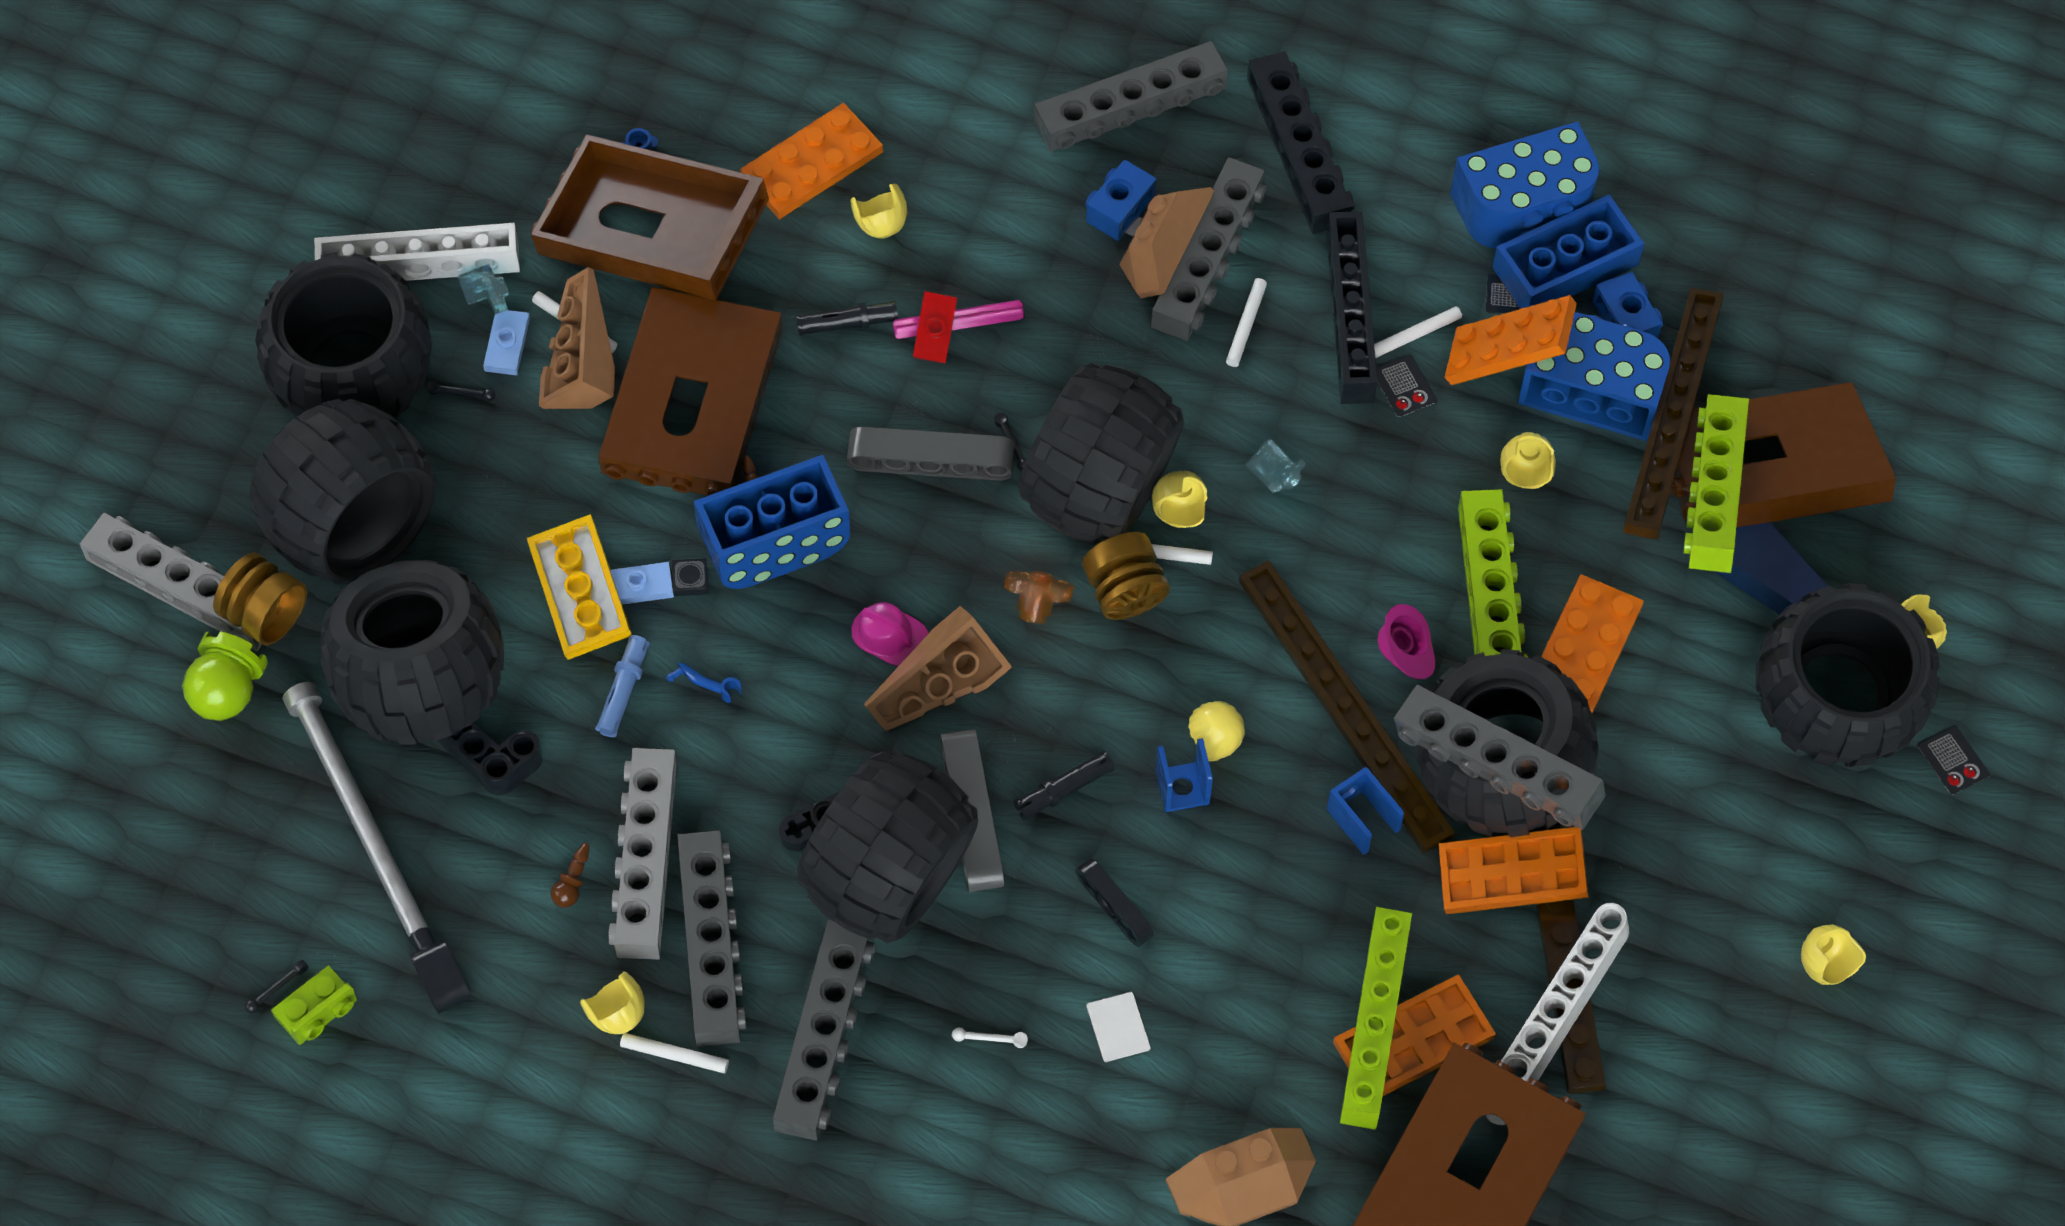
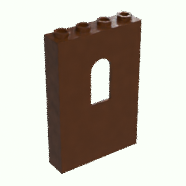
M586 134L581 145L575 149L573 160L568 169L562 172L559 185L554 194L547 199L545 210L539 221L533 224L531 238L538 255L717 300L769 200L764 178ZM613 204H622L665 215L652 239L605 227L599 221L601 212Z
M652 287L598 456L601 474H606L612 479L621 480L626 478L639 481L646 486L660 485L670 487L680 493L694 492L704 494L705 496L737 486L744 457L746 456L782 334L781 313ZM676 377L708 383L696 425L690 433L683 436L672 435L663 427V418Z
M1852 382L1749 399L1745 441L1777 435L1786 457L1742 465L1736 528L1892 501L1896 476ZM1699 408L1693 409L1672 486L1674 497L1680 498L1682 503L1681 512L1685 522H1687L1688 507L1695 508L1696 503L1689 502L1691 482H1698V478L1692 477L1694 457H1701V453L1694 452L1696 433L1703 432L1704 428H1697Z
M1454 1042L1353 1226H1527L1585 1120L1586 1113L1580 1111L1582 1105L1567 1096H1562L1561 1099H1558L1547 1093L1549 1088L1536 1079L1529 1078L1527 1082L1514 1075L1516 1070L1502 1061L1497 1060L1494 1064L1482 1058L1484 1053L1469 1043L1464 1042L1463 1046H1460ZM1495 1115L1506 1123L1508 1138L1479 1190L1449 1174L1447 1171L1474 1122L1481 1116Z

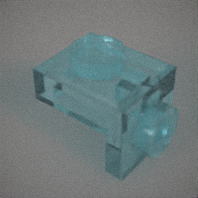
M489 264L458 276L467 304L471 305L487 299L495 314L508 310L504 297L509 296L503 277L496 278Z
M1271 439L1265 441L1245 464L1273 493L1283 488L1287 490L1293 488L1302 478L1299 472L1306 465L1302 459L1293 462Z

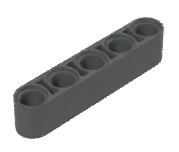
M857 427L850 430L846 463L851 469L864 472L1005 480L1012 475L1014 442L1007 437L993 435Z
M971 729L940 734L946 775L953 779L969 796L968 803L978 810V826L962 858L968 892L1004 887L1003 870L976 730Z

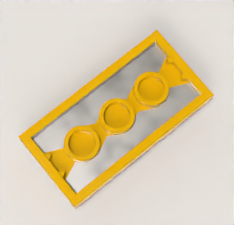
M591 514L526 538L567 660L632 635Z

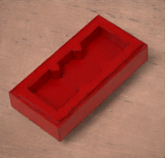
M924 291L912 358L942 364L946 363L957 297Z

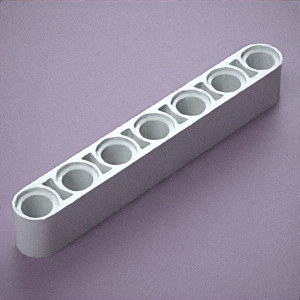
M1606 903L1596 910L1501 1060L1514 1069H1526L1527 1072L1521 1079L1527 1082L1529 1078L1539 1080L1629 935L1627 914L1619 904ZM1615 919L1621 922L1615 929L1603 927L1609 920ZM1591 949L1602 951V954L1595 959L1585 957L1586 952ZM1578 978L1584 981L1580 987L1575 989L1566 986V983L1571 979ZM1554 1008H1560L1565 1011L1559 1018L1552 1019L1547 1016L1548 1012ZM1535 1038L1546 1040L1545 1044L1540 1048L1533 1049L1528 1046L1529 1042ZM1486 1115L1487 1119L1494 1124H1506L1498 1116Z

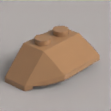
M1211 187L1158 195L1150 201L1148 209L1119 264L1134 290L1141 298L1165 293L1214 193Z
M1269 1128L1200 1154L1166 1178V1183L1180 1214L1188 1217L1192 1216L1217 1226H1239L1297 1204L1316 1160L1302 1128Z

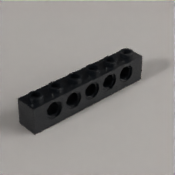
M1286 51L1249 60L1248 83L1311 232L1315 234L1326 231L1329 212H1351L1355 209V203L1351 192H1346L1344 189L1343 174L1340 166L1334 165L1332 161L1330 142L1328 139H1323L1320 133L1321 123L1317 113L1312 114L1308 91L1305 87L1301 88L1299 84L1298 68L1295 62H1290Z
M1329 212L1326 237L1340 403H1374L1377 389V372L1362 212Z

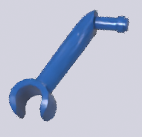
M678 663L679 668L666 676L667 681L670 683L683 674L694 684L720 693L723 701L726 703L731 702L730 695L727 692L729 689H735L742 695L741 683L738 679L728 677L722 683H719L701 675L684 663Z

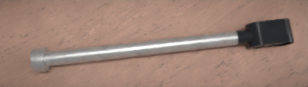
M302 682L294 685L284 693L282 699L289 714L300 718L416 951L410 954L411 960L435 1010L440 1014L471 999L468 987L445 941L442 939L435 942L318 708L322 703V698L315 684L312 682Z

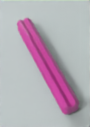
M1020 300L955 310L952 330L1021 320L1024 318L1023 304ZM919 316L895 319L893 321L895 337L901 339L916 336Z

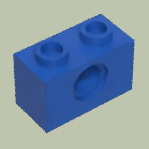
M1124 159L1117 169L1112 168L1108 172L1102 187L1098 191H1092L1085 202V207L1087 208L1086 222L1119 241L1156 196L1157 178Z
M1633 272L1596 285L1592 302L1603 320L1619 325H1630L1637 330L1647 332L1659 338L1661 327L1663 326L1662 315L1657 308L1652 307L1648 300L1645 285L1637 281ZM1625 310H1630V311H1633V312H1635V313H1629V312H1626Z

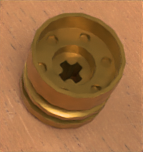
M1128 532L1113 536L1093 547L1083 557L1082 567L1089 583L1093 588H1096L1095 597L1100 603L1103 615L1107 619L1121 620L1140 615L1157 606L1169 594L1170 585L1163 576V569L1159 564H1156L1157 556L1145 533Z
M253 552L243 556L227 571L215 593L213 608L217 615L227 619L234 626H242L244 633L259 643L268 646L284 637L293 627L304 608L308 591L305 584L284 571L279 572L275 564L267 561L260 554Z

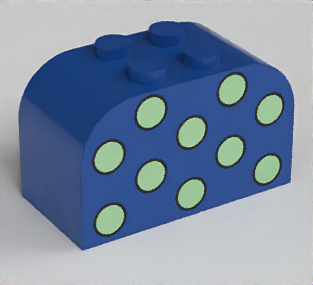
M1574 122L1457 157L1450 195L1473 239L1486 247L1496 249L1497 246L1592 203L1599 174V164L1579 122Z
M1575 312L1566 353L1527 364L1518 404L1647 441L1670 366L1668 350L1657 337L1637 330L1633 326L1619 325L1603 320L1596 315L1588 316Z
M824 455L694 501L696 524L722 584L732 589L751 587L820 562L837 553L850 538L849 510Z

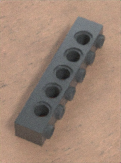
M1209 41L1034 104V123L1049 152L1057 149H1067L1074 143L1088 138H1097L1103 133L1118 127L1125 128L1135 121L1146 117L1158 116L1163 111L1177 106H1186L1193 100L1204 96H1214L1226 89L1228 70L1213 42Z
M1230 157L1227 158L1213 187L1214 193L1165 293L1159 296L1152 310L1151 328L1187 342L1193 330L1199 331L1205 313L1202 311L1206 304L1212 305L1218 288L1215 285L1218 279L1223 280L1230 266L1228 258L1231 253L1236 254L1239 250L1243 237L1240 234L1243 227L1247 229L1250 227L1255 214L1253 207L1256 202L1261 203L1267 190V185L1263 184L1265 170ZM1212 248V249H1215L1216 251H1209V250H1206V249ZM1194 274H1201V275H1203V276H1202V277H1197V276H1194ZM1181 300H1189V301H1191V302L1185 303V302H1182Z
M1418 684L1394 717L1398 736L1405 743L1411 746L1418 744L1428 749L1429 753L1439 761L1447 762L1449 760L1457 764L1470 777H1482L1489 781L1497 791L1503 794L1510 792L1520 797L1522 802L1531 809L1540 810L1541 808L1551 813L1553 818L1564 826L1571 827V825H1574L1583 830L1606 796L1604 783L1601 778ZM1434 725H1443V727L1437 731L1429 730V728ZM1463 741H1474L1470 746H1459ZM1496 756L1505 757L1501 762H1490ZM1524 773H1536V775L1530 779L1521 778V776ZM1558 788L1567 789L1562 795L1552 794Z
M720 830L678 834L697 1047L740 1043L739 1030L746 1029L744 1007L737 1008L736 996L743 995L741 974H734L733 963L740 962L738 940L731 941L730 930L737 929L735 907L728 908L727 897L734 896L732 875H725L724 864H731L729 842L722 843ZM703 868H712L715 870L711 875L708 876L698 874V872ZM708 900L718 903L710 909L701 906L703 902ZM710 933H717L721 936L713 942L704 940V937ZM713 966H720L724 969L717 975L707 973V970ZM717 999L727 1002L724 1007L719 1009L709 1006L712 1001Z
M828 920L773 1116L775 1132L815 1141L818 1139L820 1129L826 1130L829 1123L831 1108L826 1107L829 1095L836 1096L840 1075L835 1074L838 1062L844 1063L846 1060L849 1041H844L847 1029H854L858 1008L853 1007L856 996H863L867 979L866 975H862L865 963H872L875 951V943L871 942L870 939L847 931L832 920ZM841 960H848L853 963L847 969H840L835 966ZM831 993H840L844 996L837 1002L826 999ZM825 1025L832 1026L835 1029L829 1035H822L817 1030ZM816 1058L823 1059L826 1062L820 1068H812L808 1065L811 1060ZM804 1092H813L817 1095L810 1102H804L799 1099V1096Z

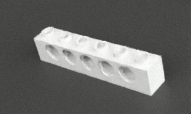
M515 223L314 238L315 260L321 259L320 255L336 252L339 256H352L354 253L371 257L378 266L386 264L402 276L405 281L520 272L519 244Z

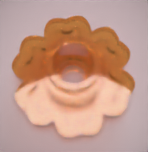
M1009 571L1006 574L1003 587L1010 592L1020 594L1017 609L1020 611L1019 618L1039 624H1045L1047 616H1051L1053 602H1070L1074 591V585L1067 581L1057 580L1051 574L1041 571H1031L1030 574L1021 571Z

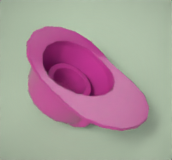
M885 602L875 603L868 608L864 607L854 619L851 627L852 638L859 648L897 667L929 634L926 627L918 620L903 613L895 605Z
M1398 604L1392 607L1385 616V624L1378 633L1377 642L1381 653L1392 665L1398 667L1399 670L1414 679L1430 677L1435 670V656L1427 621L1412 606Z

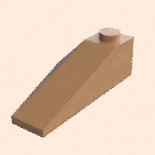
M588 267L566 281L557 318L561 320L560 329L556 337L551 338L549 349L554 350L550 366L543 367L540 377L539 407L544 409H592L614 396V361L594 270Z
M959 606L930 631L864 703V706L885 731H888L923 716L928 710L940 705H950L956 702L955 699L971 692L976 694L987 689L1011 669L1012 666L974 617Z

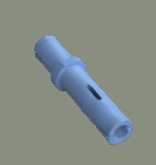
M629 636L623 657L615 665L614 671L616 676L607 696L599 722L595 727L604 736H617V731L635 682L642 676L641 666L650 643L641 636Z

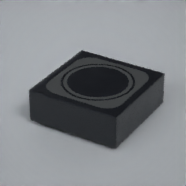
M706 558L672 560L674 596L708 594Z

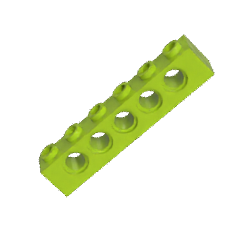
M1708 394L1706 408L1699 407L1697 428H1704L1703 432L1696 433L1694 452L1701 453V457H1694L1692 477L1698 478V482H1691L1689 502L1696 503L1695 508L1688 507L1686 528H1693V533H1686L1683 552L1684 554H1690V569L1731 573L1749 404L1748 398Z
M1502 489L1461 491L1458 513L1474 654L1484 652L1485 656L1501 654L1494 649L1495 647H1502L1506 650H1520L1521 652V644L1525 642V629L1523 623H1518L1517 613H1521L1520 593H1514L1513 583H1517L1518 571L1516 562H1511L1510 553L1514 551L1513 533L1507 532L1506 523L1510 522V504L1503 501ZM1481 526H1489L1493 530L1487 531L1482 529ZM1484 556H1492L1497 560L1489 561ZM1496 586L1500 591H1492L1487 587ZM1497 616L1502 618L1504 621L1496 622L1492 620L1490 617Z
M1376 907L1340 1117L1341 1124L1376 1130L1412 913Z

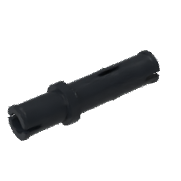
M863 302L858 303L859 307L796 315L799 336L862 326V329H868L869 325L892 322L898 319L896 302L866 305Z
M1102 751L1097 756L1052 781L1045 780L1041 782L1039 788L1014 800L1015 809L1017 811L1022 809L1019 815L1023 820H1026L1048 806L1053 808L1059 804L1060 799L1103 775L1114 771V764L1112 760L1106 762L1105 759L1109 758L1105 751Z

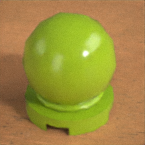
M220 631L217 637H211L212 635L209 632H205L197 648L201 657L196 658L185 672L182 683L183 694L190 708L202 718L223 721L237 716L249 703L254 688L252 680L260 679L268 664V660L264 654L258 657L251 652L253 644L238 636Z

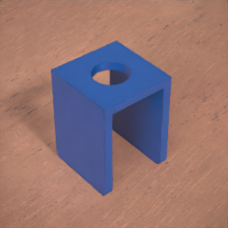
M1203 738L1197 739L1195 762L1168 767L1164 747L1158 746L1155 773L1164 811L1170 812L1209 805L1213 778ZM1181 778L1187 779L1192 783L1193 789L1187 795H1179L1173 790L1174 781Z
M1367 767L1330 790L1327 804L1329 814L1363 855L1369 852L1372 834L1347 804L1348 801L1362 793L1395 833L1401 831L1404 811Z

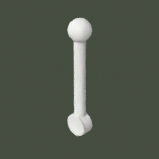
M960 1027L952 1031L953 1039L958 1042L964 1039L1013 1043L1017 1048H1023L1027 1045L1028 1041L1027 1035L1023 1032L1010 1036L966 1032Z

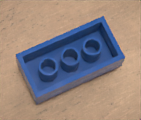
M1609 194L1497 246L1492 268L1521 309L1568 295L1574 296L1638 266L1644 242Z

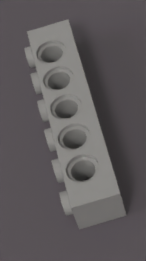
M106 513L101 515L81 541L80 546L87 561L218 631L238 636L253 644L252 649L256 651L261 647V643L243 632L242 626H234L227 619L215 613L213 608L215 595L205 597L207 593L217 591L220 582L224 578L211 564L204 561L198 563L191 559L181 548L176 546L170 548L164 545L153 533L148 531L142 533L134 529L132 524L120 516L113 518ZM131 546L126 551H119L123 547ZM160 561L155 566H148L151 562ZM188 576V578L184 581H176L180 577Z
M632 748L631 761H625L624 781L629 782L628 793H622L621 814H626L625 825H619L618 846H623L622 858L616 857L615 879H620L619 890H613L612 912H617L616 923H610L609 945L615 946L617 958L660 960L677 772L675 750ZM645 785L656 786V788L650 792H644L640 790ZM642 817L653 818V821L648 824L637 822ZM640 849L651 851L644 857L634 855ZM640 881L648 884L640 890L631 887L634 883ZM635 914L645 916V918L638 923L628 921V919Z

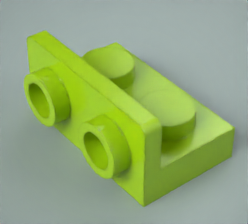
M328 965L271 1009V1012L300 1046L306 1040L310 1041L318 1037L323 1032L325 1025L334 1018L346 1015L352 1009L357 999L349 983L345 984Z

